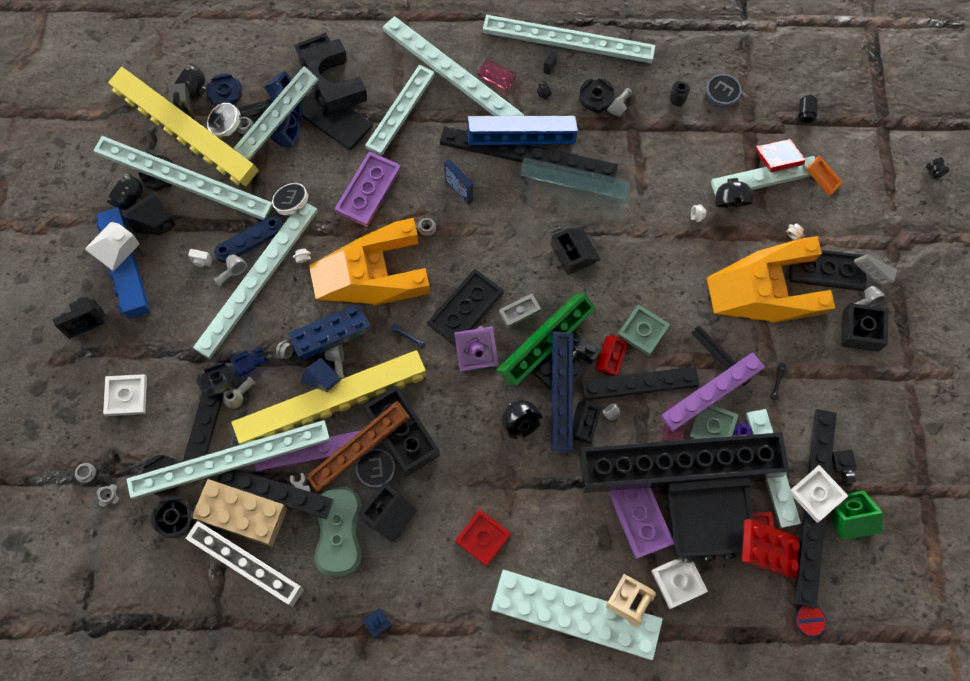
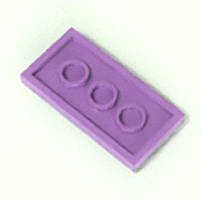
M369 151L336 205L335 213L368 227L398 176L401 165Z
M651 488L608 491L635 559L674 545Z

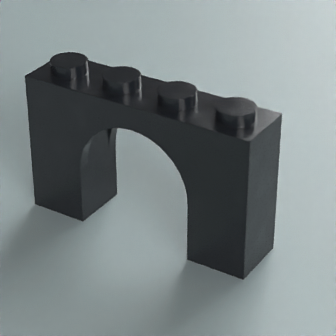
M340 39L300 51L301 58L299 63L301 68L303 66L306 67L319 79L312 89L315 95L318 94L319 104L321 108H325L327 114L367 101V90L360 76L340 83H332L321 77L322 73L327 69L347 63L346 50Z

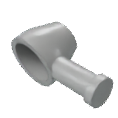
M626 88L609 106L607 111L620 117L627 109L624 101L632 95V90Z
M234 254L228 256L226 259L227 270L217 278L215 277L214 281L221 286L231 275L237 276L243 273L247 264L242 258Z
M871 286L864 291L865 299L854 304L877 306L886 299V296L880 289Z
M341 344L325 351V358L335 362V373L340 379H343L342 362L344 361V349Z
M248 377L239 388L226 391L223 395L224 404L230 409L238 408L243 402V394L252 385L256 384L253 379ZM230 394H234L232 399H228Z

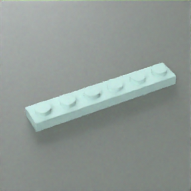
M421 65L417 67L366 143L367 150L379 156L383 155L434 78V71Z
M303 66L234 149L247 160H250L319 79Z
M815 157L805 158V165L770 173L767 167L715 178L712 179L711 185L716 196L717 189L722 184L727 183V179L738 178V181L747 183L751 190L811 177L806 168Z
M766 409L746 414L752 434L773 433ZM787 476L765 478L779 529L801 524L793 496L788 492L791 489Z

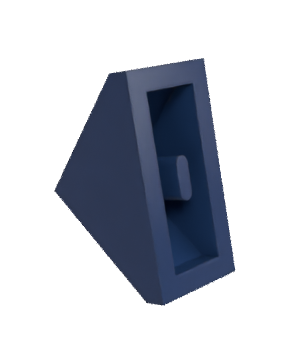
M322 358L310 365L301 378L302 383L325 392L341 381L339 376Z

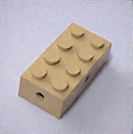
M207 479L193 512V519L216 529L273 547L287 508L283 504Z

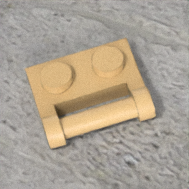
M623 574L606 608L628 620L632 626L639 627L643 620L642 616L650 601L654 600L656 593L651 588ZM637 593H639L643 598L636 611L633 612L629 608Z

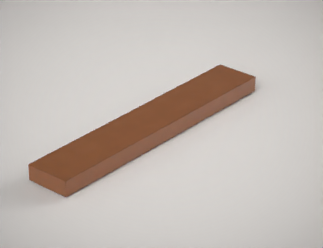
M396 401L306 476L316 493H320L410 418L399 402Z

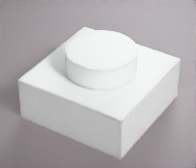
M190 249L188 256L194 265L198 267H211L213 260L208 252Z

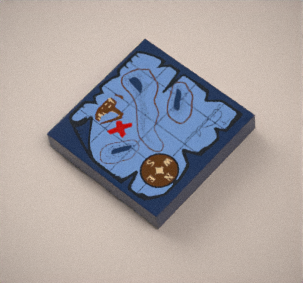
M448 159L444 162L445 181L469 205L473 201V182Z

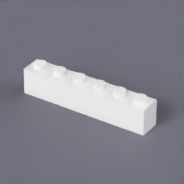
M199 521L196 522L185 538L291 607L295 605L304 591V588Z

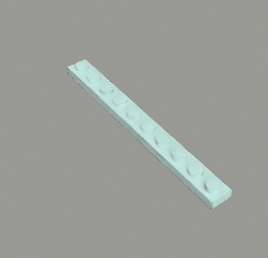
M486 15L483 26V33L651 64L655 45L491 15Z
M395 16L383 26L385 33L492 115L524 116L523 113Z
M104 136L100 138L94 149V153L98 156L261 220L267 218L273 206L272 202Z
M306 203L301 210L297 209L295 210L296 213L290 215L193 348L209 359L213 357L318 213L317 208Z
M323 420L127 478L130 498L134 500L328 442L330 437L326 423Z

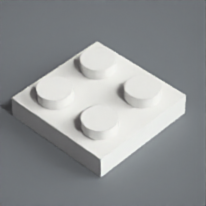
M145 374L106 376L103 414L105 416L145 414L147 376Z
M820 465L788 491L817 523L848 497Z
M675 559L651 570L669 609L708 592L694 562L682 563V560Z

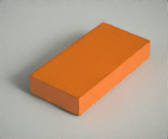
M821 156L816 157L806 168L828 196L832 195L843 183Z

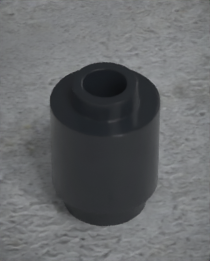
M677 81L673 84L669 96L673 105L681 106L686 102L690 92V86L686 82Z
M805 95L799 100V117L804 123H811L817 117L818 99L813 95Z

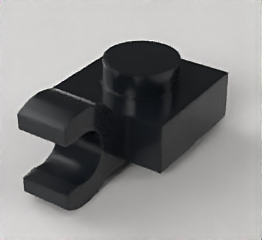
M853 450L833 452L832 462L835 473L842 474L844 486L853 485L856 482V478L852 471L857 469Z

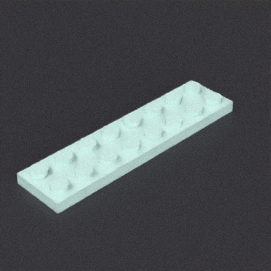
M506 570L502 571L491 611L651 661L654 657L663 618L644 613L641 625L634 627L628 620L607 609V601Z

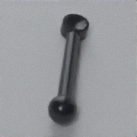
M780 363L777 367L779 372L774 392L771 394L772 400L778 399L777 392L782 372L786 369L784 363Z

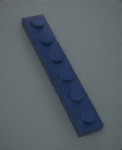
M552 333L551 451H573V333Z

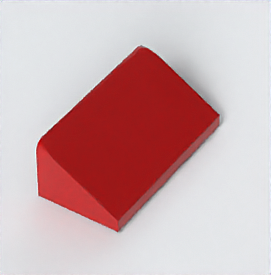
M615 335L606 336L595 370L609 376H618L628 343Z

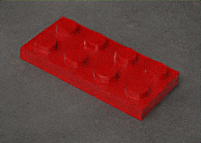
M746 519L744 520L742 562L788 578H797L799 568V537L758 521Z

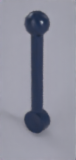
M398 324L392 325L393 332H399L418 344V347L421 349L425 347V342L418 341L399 328Z

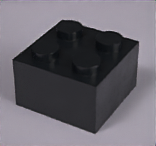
M850 303L843 310L841 346L880 352L888 344L889 308Z

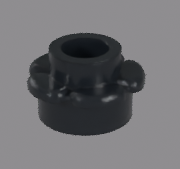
M546 82L543 84L539 83L537 93L540 98L544 97L547 100L552 95L551 90Z

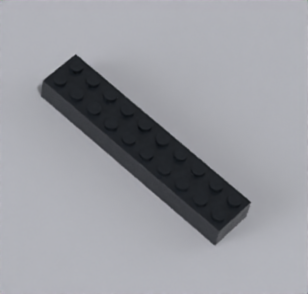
M782 432L581 448L579 452L583 493L665 487L669 483L750 477V480L784 477L789 473Z

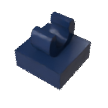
M380 608L363 620V623L374 638L392 626Z

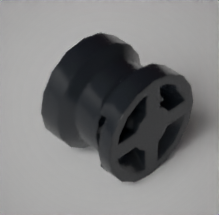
M943 157L934 159L926 165L927 170L932 173V179H938L950 171L949 167L945 166Z

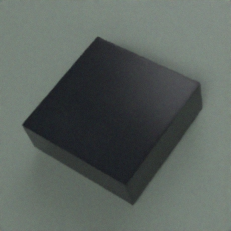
M553 49L544 62L543 71L548 75L557 62L558 52Z

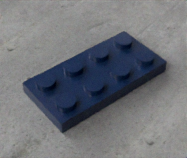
M359 303L288 334L301 362L369 333L372 329Z

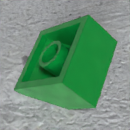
M865 491L848 493V497L830 512L834 529L842 540H851L853 538L882 533L883 512Z

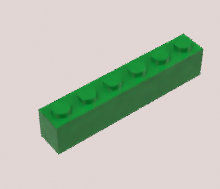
M575 294L502 363L496 371L507 384L518 385L552 352V333H571L596 307L586 294Z

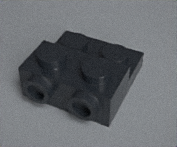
M88 297L69 304L71 312L62 313L57 318L52 319L55 327L68 339H71L105 324L103 319L105 313L102 307L98 306L94 298L90 300Z

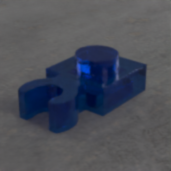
M261 347L256 348L251 355L247 350L230 358L238 377L255 370L254 364H262L267 361L266 356L258 358V355L263 352Z

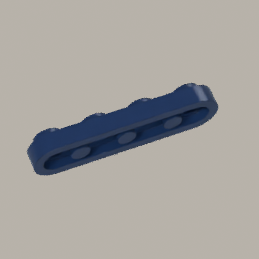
M276 216L268 217L220 243L214 250L217 260L226 263L228 256L234 254L239 257L274 238L283 226L282 221Z

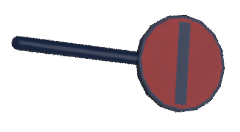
M801 607L796 614V625L803 634L814 637L820 635L825 630L826 617L824 612L818 607L815 609Z

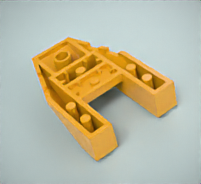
M414 218L394 222L362 236L309 265L316 300L329 302L344 301L352 302V304L367 303L376 306L430 294L426 268L388 276L383 251L419 244Z
M818 236L798 239L759 250L707 277L706 280L714 314L737 318L744 317L751 320H764L771 323L829 314L835 309L831 290L789 297L782 271V266L816 261L822 254Z

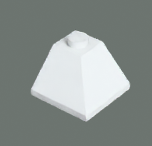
M110 222L85 250L114 272L137 248L139 242L123 226Z

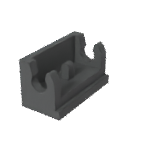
M185 83L166 85L169 98L174 102V105L183 112L187 111L188 116L195 119L194 103Z

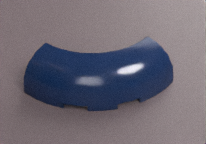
M285 70L273 77L264 86L272 102L292 80ZM301 102L298 103L269 137L275 143L284 147H292L297 141L301 131Z

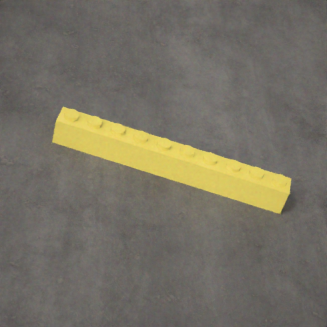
M122 66L108 82L113 87L112 91L117 96L121 97L123 95L126 97L124 100L132 107L134 105L138 106L137 110L144 116L150 115L152 122L158 126L162 124L164 126L163 129L168 134L178 136L176 139L184 146L186 144L190 145L189 149L196 155L202 154L204 156L203 160L210 165L214 163L217 166L216 169L223 175L226 173L230 175L229 179L236 185L242 184L246 187L259 170L253 163Z
M416 350L343 378L327 392L320 389L312 390L232 421V425L238 442L242 445L293 430L301 425H310L319 418L326 419L332 416L334 412H343L350 409L352 405L357 403L359 405L364 404L372 397H379L395 386L402 389L408 383H418L426 377V370Z

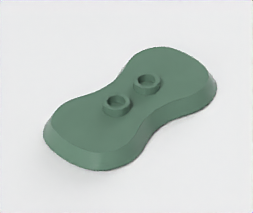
M333 487L319 494L332 498L334 502L327 520L317 517L320 525V538L315 549L314 562L322 574L341 577L355 572L361 563L362 551L356 536V525L359 519L358 514L362 509V503L355 490L347 487Z

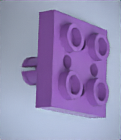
M493 327L454 333L460 372L498 365Z

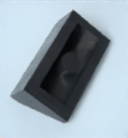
M587 400L578 402L573 418L574 440L592 444L601 407Z

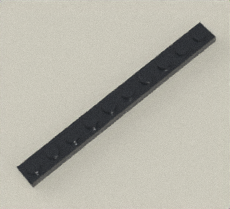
M444 126L440 139V145L611 183L615 181L618 164L534 145H469L467 131Z
M820 409L815 411L808 474L820 465L830 476L837 415L835 412ZM805 509L793 605L815 609L817 607L826 516L817 523Z

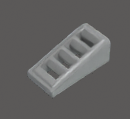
M868 254L854 260V263L880 286H885L895 281L897 270Z

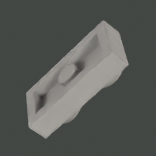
M533 294L499 309V314L507 328L541 312V308Z

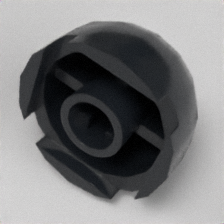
M190 63L189 66L191 68L189 70L185 68L174 84L185 83L191 99H194L197 95L201 97L204 94L206 80L202 70L193 63Z
M129 173L124 175L126 177L124 182L122 180L118 181L108 196L111 200H107V203L113 207H119L120 210L124 211L143 200L141 197L143 193L141 183Z
M738 178L727 179V183L722 184L717 189L716 207H741L753 203V194L750 186L745 182L738 181Z
M526 400L510 403L504 411L502 424L510 438L518 439L517 436L523 434V437H526L538 429L541 425L539 420L540 418L543 419L533 403Z
M169 496L162 499L156 509L154 508L152 511V527L166 538L185 536L191 530L195 521L193 519L194 510L192 506L178 496Z

